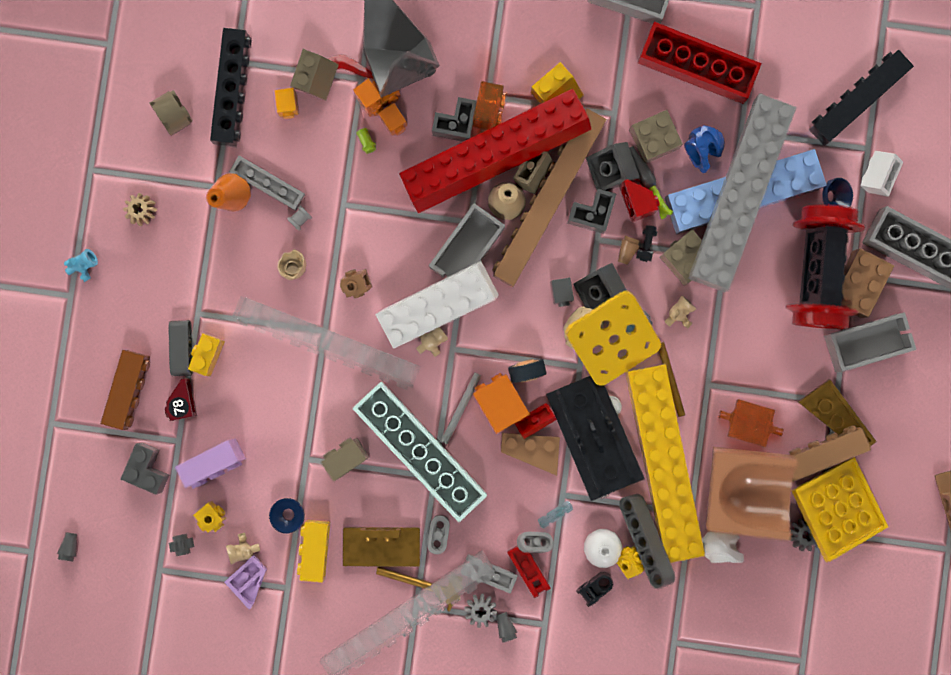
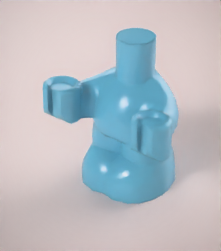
M85 249L80 255L64 262V265L68 266L65 272L68 275L75 271L82 274L80 279L84 280L83 282L91 279L87 269L98 264L96 255L90 249Z

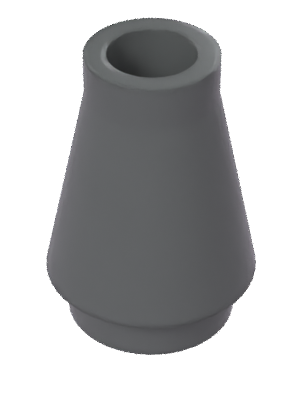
M65 533V537L57 552L59 560L74 561V557H77V534Z
M507 612L496 615L499 639L501 638L503 643L516 639L517 631Z

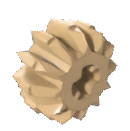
M138 193L137 197L130 195L131 202L126 200L125 203L128 207L123 208V211L128 212L125 218L130 219V223L133 225L137 223L138 226H142L144 222L150 224L149 218L155 219L152 212H157V209L153 207L155 201L150 200L148 195L143 197L141 193ZM139 207L143 209L141 213L138 211Z

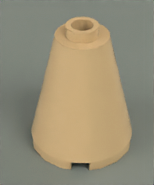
M500 183L489 193L488 206L491 213L499 219L512 220L518 217L525 208V194L514 183Z

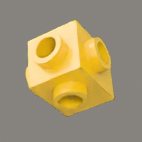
M213 501L208 502L193 515L198 521V527L207 533L211 531L217 532L224 526L222 522L227 519L224 516L225 511L222 507L216 506Z
M624 547L617 564L626 578L630 579L641 574L645 569L636 547Z

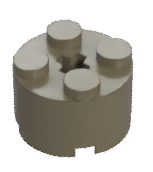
M174 90L168 91L150 102L151 107L170 136L193 122Z

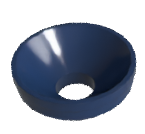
M843 178L829 180L826 183L827 186H824L822 191L824 205L850 207L853 201V190L850 183ZM830 191L833 193L832 202L828 199V193Z
M280 499L270 509V523L280 533H293L304 522V509L294 499ZM286 509H291L294 512L292 520L284 518L283 512Z

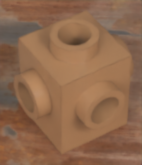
M356 269L347 271L345 276L340 279V288L345 293L346 298L351 296L359 298L365 295L364 292H368L373 287L366 269L356 272Z

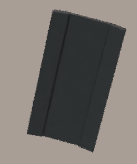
M588 376L546 394L591 501L645 479L605 385H597L592 377Z

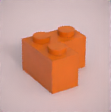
M369 78L353 89L356 99L369 117L379 115L378 113L386 105L397 102L400 96V92L397 90L384 97H380L375 81L371 82Z

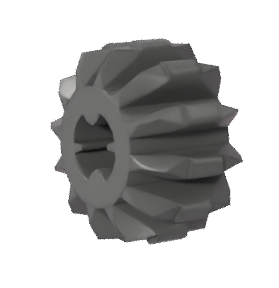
M798 519V524L792 523L794 530L790 529L791 534H793L790 536V541H794L793 547H799L800 551H804L805 548L807 551H812V546L818 547L806 521ZM804 531L808 532V536L805 535L807 537L806 539L802 538V534H804Z

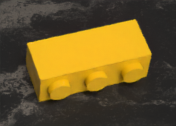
M307 520L305 525L302 524L300 534L303 536V544L299 546V555L302 558L301 563H298L297 575H300L299 581L324 582L330 522Z

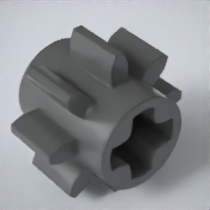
M187 534L172 537L173 542L169 543L170 552H175L176 556L191 553L190 548L195 547L193 538H188Z

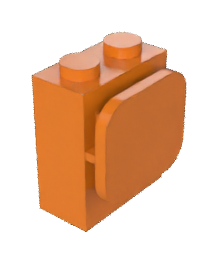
M501 373L492 377L491 380L493 382L485 385V383H482L475 387L476 392L473 393L496 434L530 415L507 374L502 376Z

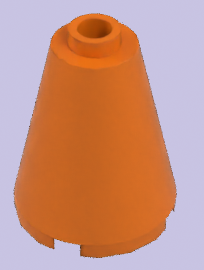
M235 173L225 174L219 177L207 192L206 200L214 208L231 212L239 211L245 208L251 197L250 186L244 178Z

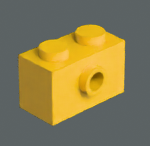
M202 333L198 345H195L192 349L191 355L193 357L188 370L211 377L225 341Z

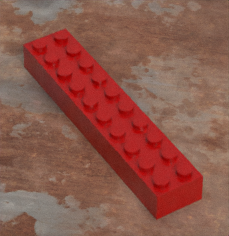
M570 89L400 172L399 175L412 204L419 214L541 155L544 151L547 152L592 130L590 120L574 89Z

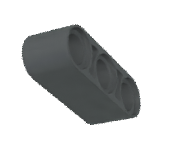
M169 321L171 376H191L193 371L188 370L193 357L191 355V321Z

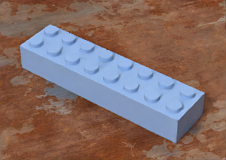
M815 149L776 162L760 208L820 190L827 186ZM725 177L669 194L664 198L666 205L673 211L670 217L676 234L708 225Z

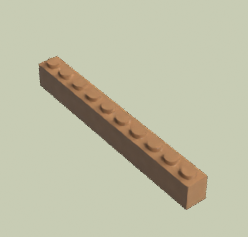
M588 108L585 111L589 117L592 130L568 141L566 146L562 145L557 153L560 156L557 162L553 161L548 169L550 175L547 179L543 178L538 187L541 189L538 196L534 194L529 203L532 206L529 212L525 211L520 219L523 222L519 229L515 228L511 235L512 243L510 246L506 244L501 253L504 255L501 262L497 261L492 269L495 272L493 277L511 287H514L607 120Z

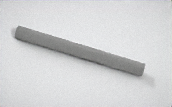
M474 373L441 439L442 442L448 444L481 375Z

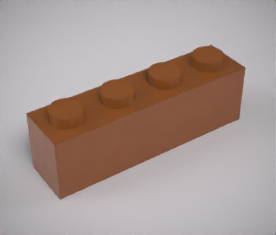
M122 350L100 424L119 430H128L132 426L134 416L132 415L134 409L139 404L140 399L138 395L145 384V379L143 378L145 372L150 367V356Z

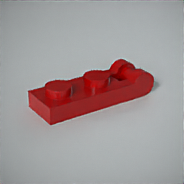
M518 546L507 551L534 598L540 596L539 593L544 590L548 591L551 589L530 553L522 552ZM539 579L541 584L534 587L533 582Z

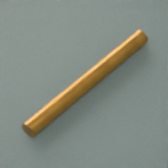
M661 342L659 354L662 364H666L678 417H682L686 414L665 343Z

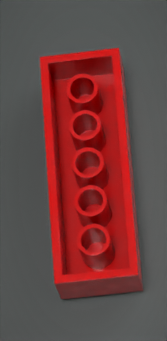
M657 22L653 23L637 62L741 104L748 100L762 65L760 62Z

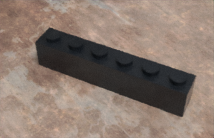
M899 49L894 54L890 51L881 59L883 63L880 66L876 64L868 71L870 75L866 79L861 77L853 84L856 88L852 91L848 89L840 96L842 100L838 104L833 102L826 109L827 114L823 117L820 114L812 121L813 126L809 130L824 146L831 142L914 67Z

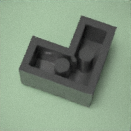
M458 97L454 116L435 112L432 135L462 142L470 139L477 101Z
M597 189L592 207L574 202L567 224L604 234L608 226L616 194Z
M136 443L120 480L157 495L163 492L170 475L152 468L160 451L159 449L145 443Z

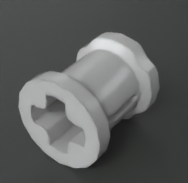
M301 206L298 207L299 210L292 217L287 218L298 231L301 230V226L308 219H312Z

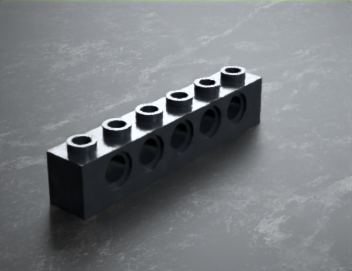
M223 28L210 141L214 145L237 147V142H240L241 139L239 123L243 121L241 105L245 103V93H243V88L247 85L245 70L249 66V55L247 53L248 48H251L252 39L246 30ZM240 47V51L237 54H232L234 48ZM238 66L236 72H230L231 67ZM235 84V90L229 92L228 87ZM228 103H234L231 110H226ZM230 121L232 123L231 127L224 129V124Z

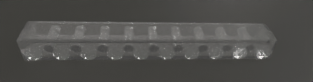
M240 296L232 316L237 319L236 323L246 327L248 324L254 325V330L265 334L266 331L273 333L272 337L282 341L283 338L291 340L289 344L299 348L301 345L307 346V351L317 355L320 351L326 354L325 358L335 362L337 359L344 361L343 365L353 369L355 366L362 368L361 372L372 376V373L380 375V380L388 383L390 380L398 382L396 386L406 390L408 387L413 388L421 368L419 365L243 296Z
M480 551L324 655L320 663L328 675H348V670L353 667L355 669L361 667L365 663V659L376 657L381 653L380 649L385 646L387 648L391 647L397 642L396 639L401 635L405 637L413 631L412 628L416 625L422 626L428 622V617L435 614L437 616L445 610L444 607L449 603L452 605L457 603L461 599L460 596L464 593L470 594L478 588L476 585L482 581L484 583L490 581L494 577L495 568L484 552Z

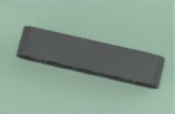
M634 494L623 497L620 500L619 506L650 584L656 589L673 584L675 573L643 496Z

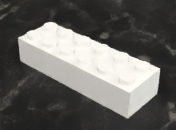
M479 261L382 309L375 315L394 349L494 301L499 294L482 261Z

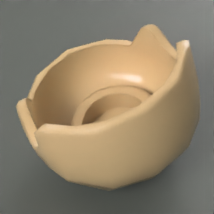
M293 249L292 252L283 253L278 261L277 269L282 277L288 280H295L305 273L307 263L303 254Z

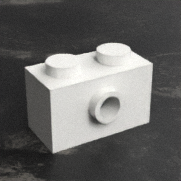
M875 151L869 161L867 171L862 177L860 186L868 193L889 197L903 161L894 153Z

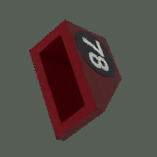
M181 379L166 401L165 414L170 421L197 416L190 379Z

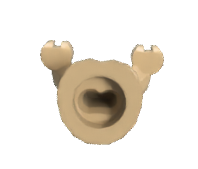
M681 296L679 301L669 311V317L664 322L671 326L675 321H681L682 325L688 329L692 322L686 316L697 308L684 296Z
M438 327L429 333L419 336L422 344L416 349L420 354L425 350H429L436 357L441 353L438 346L442 342L447 341L448 337Z
M238 534L239 545H226L230 564L250 559L253 553L260 551L259 543L250 546L246 542V534Z

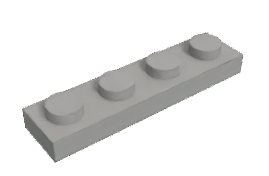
M238 156L229 171L244 178L250 185L295 211L305 196V193L241 156Z

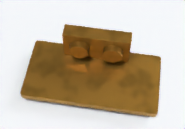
M344 527L343 566L419 567L420 528Z

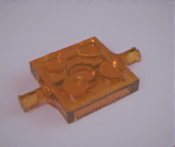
M740 399L736 400L732 413L720 410V415H718V418L729 421L727 437L761 447H766L771 433L782 436V432H784L783 428L773 426L774 409Z

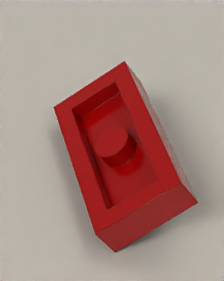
M546 402L529 412L530 415L514 424L523 439L557 419Z

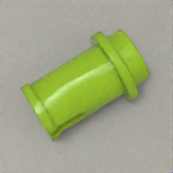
M363 128L356 132L363 146L362 150L366 154L374 152L376 150V143L372 141L368 129Z

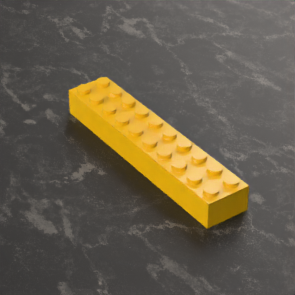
M666 364L625 372L656 527L669 561L673 563L705 556Z

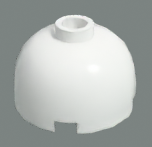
M608 529L593 531L584 542L586 558L592 565L599 568L614 566L621 556V540L614 532Z

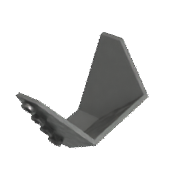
M364 0L363 51L380 97L432 76L440 64L431 43L394 0Z

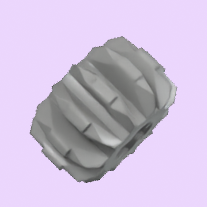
M481 594L478 600L477 596L473 595L474 602L468 599L467 604L469 606L464 608V611L469 612L465 615V618H472L470 621L471 625L477 621L478 628L481 627V622H484L485 627H488L487 620L494 622L495 619L491 615H497V610L493 609L496 607V603H490V596L484 600V594ZM479 607H483L484 612H482V615H479L478 611L475 610H479Z

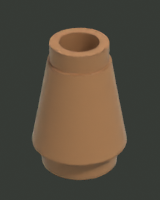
M625 235L624 240L622 239L618 262L628 265L640 247L638 245L640 241Z

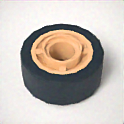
M543 359L522 361L508 368L512 383L532 381L547 374Z

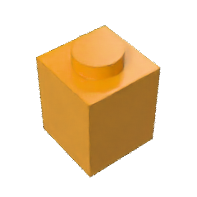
M295 89L274 90L278 115L284 119L294 118V115H299Z

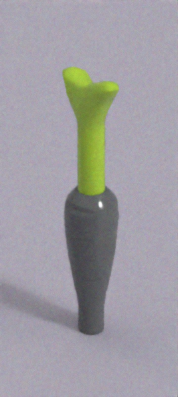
M632 146L630 151L640 177V183L643 187L651 190L654 196L657 195L660 206H658L660 218L665 219L673 211L665 204L656 188L657 182L654 174L639 156L634 146Z

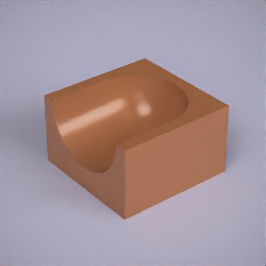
M713 447L706 518L707 531L790 541V496L793 475L797 468L798 460L793 455Z

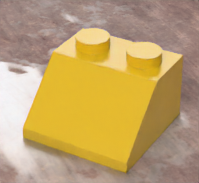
M561 62L531 86V94L540 104L570 89H574L579 100L584 96L573 75Z

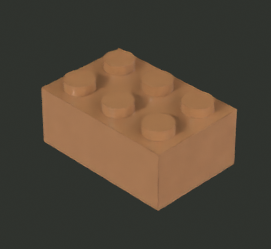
M861 248L853 250L844 269L845 281L843 283L841 307L858 310L856 316L861 319L869 317L895 265Z

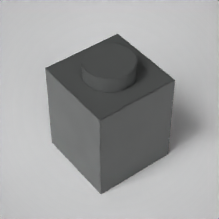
M570 277L551 280L553 303L558 304L559 307L569 306L570 302L574 301Z

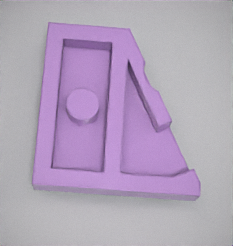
M253 555L224 583L248 609H251L267 568Z

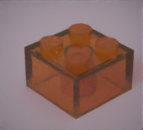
M481 81L473 117L474 128L488 130L501 124L503 111H500V108L504 109L507 92H504L503 85Z

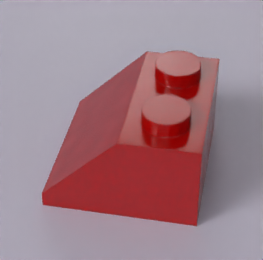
M628 179L624 180L619 186L631 222L652 216L659 210V199L657 195H653L651 190Z

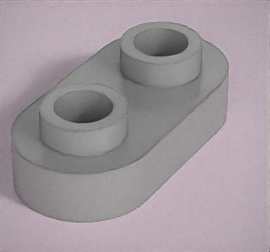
M443 515L435 516L430 524L427 547L433 554L443 553L447 546L450 522ZM442 521L444 526L438 528L437 522ZM434 541H440L441 545L439 547H435Z
M525 532L517 538L518 548L526 553H545L550 551L554 545L551 535L545 532Z

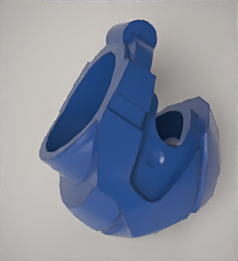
M703 125L695 128L689 134V140L685 142L684 147L693 165L701 173H706L710 168L708 154L721 157L725 141L719 130Z

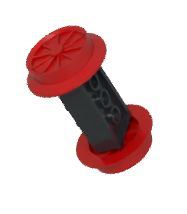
M835 205L805 206L802 208L801 219L793 222V227L806 230L800 304L785 306L786 309L793 312V325L824 329H849L850 316L858 314V310L841 307L843 283L845 281L844 269L847 260V234L861 232L866 228L858 223L859 211L857 209Z

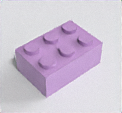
M231 439L177 465L175 468L184 487L191 486L194 489L208 482L207 478L212 480L225 474V469L230 471L241 466V461L246 458L237 440Z

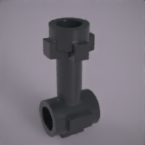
M646 225L645 229H643L642 234H645L643 248H638L636 257L640 261H652L654 250H650L653 236L657 237V227Z

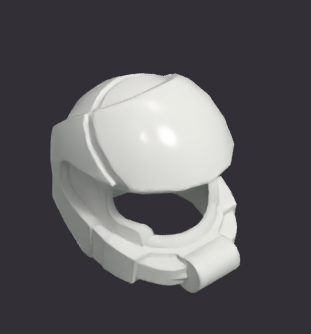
M707 532L702 542L705 556L710 560V563H743L744 554L739 553V550L736 548L737 539L740 538L739 535Z

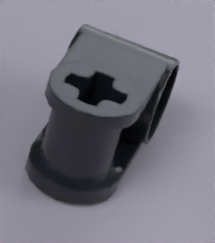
M600 572L582 584L576 592L581 594L587 602V607H590L611 591L613 580L607 572ZM602 578H607L609 584L607 586H600L599 581Z

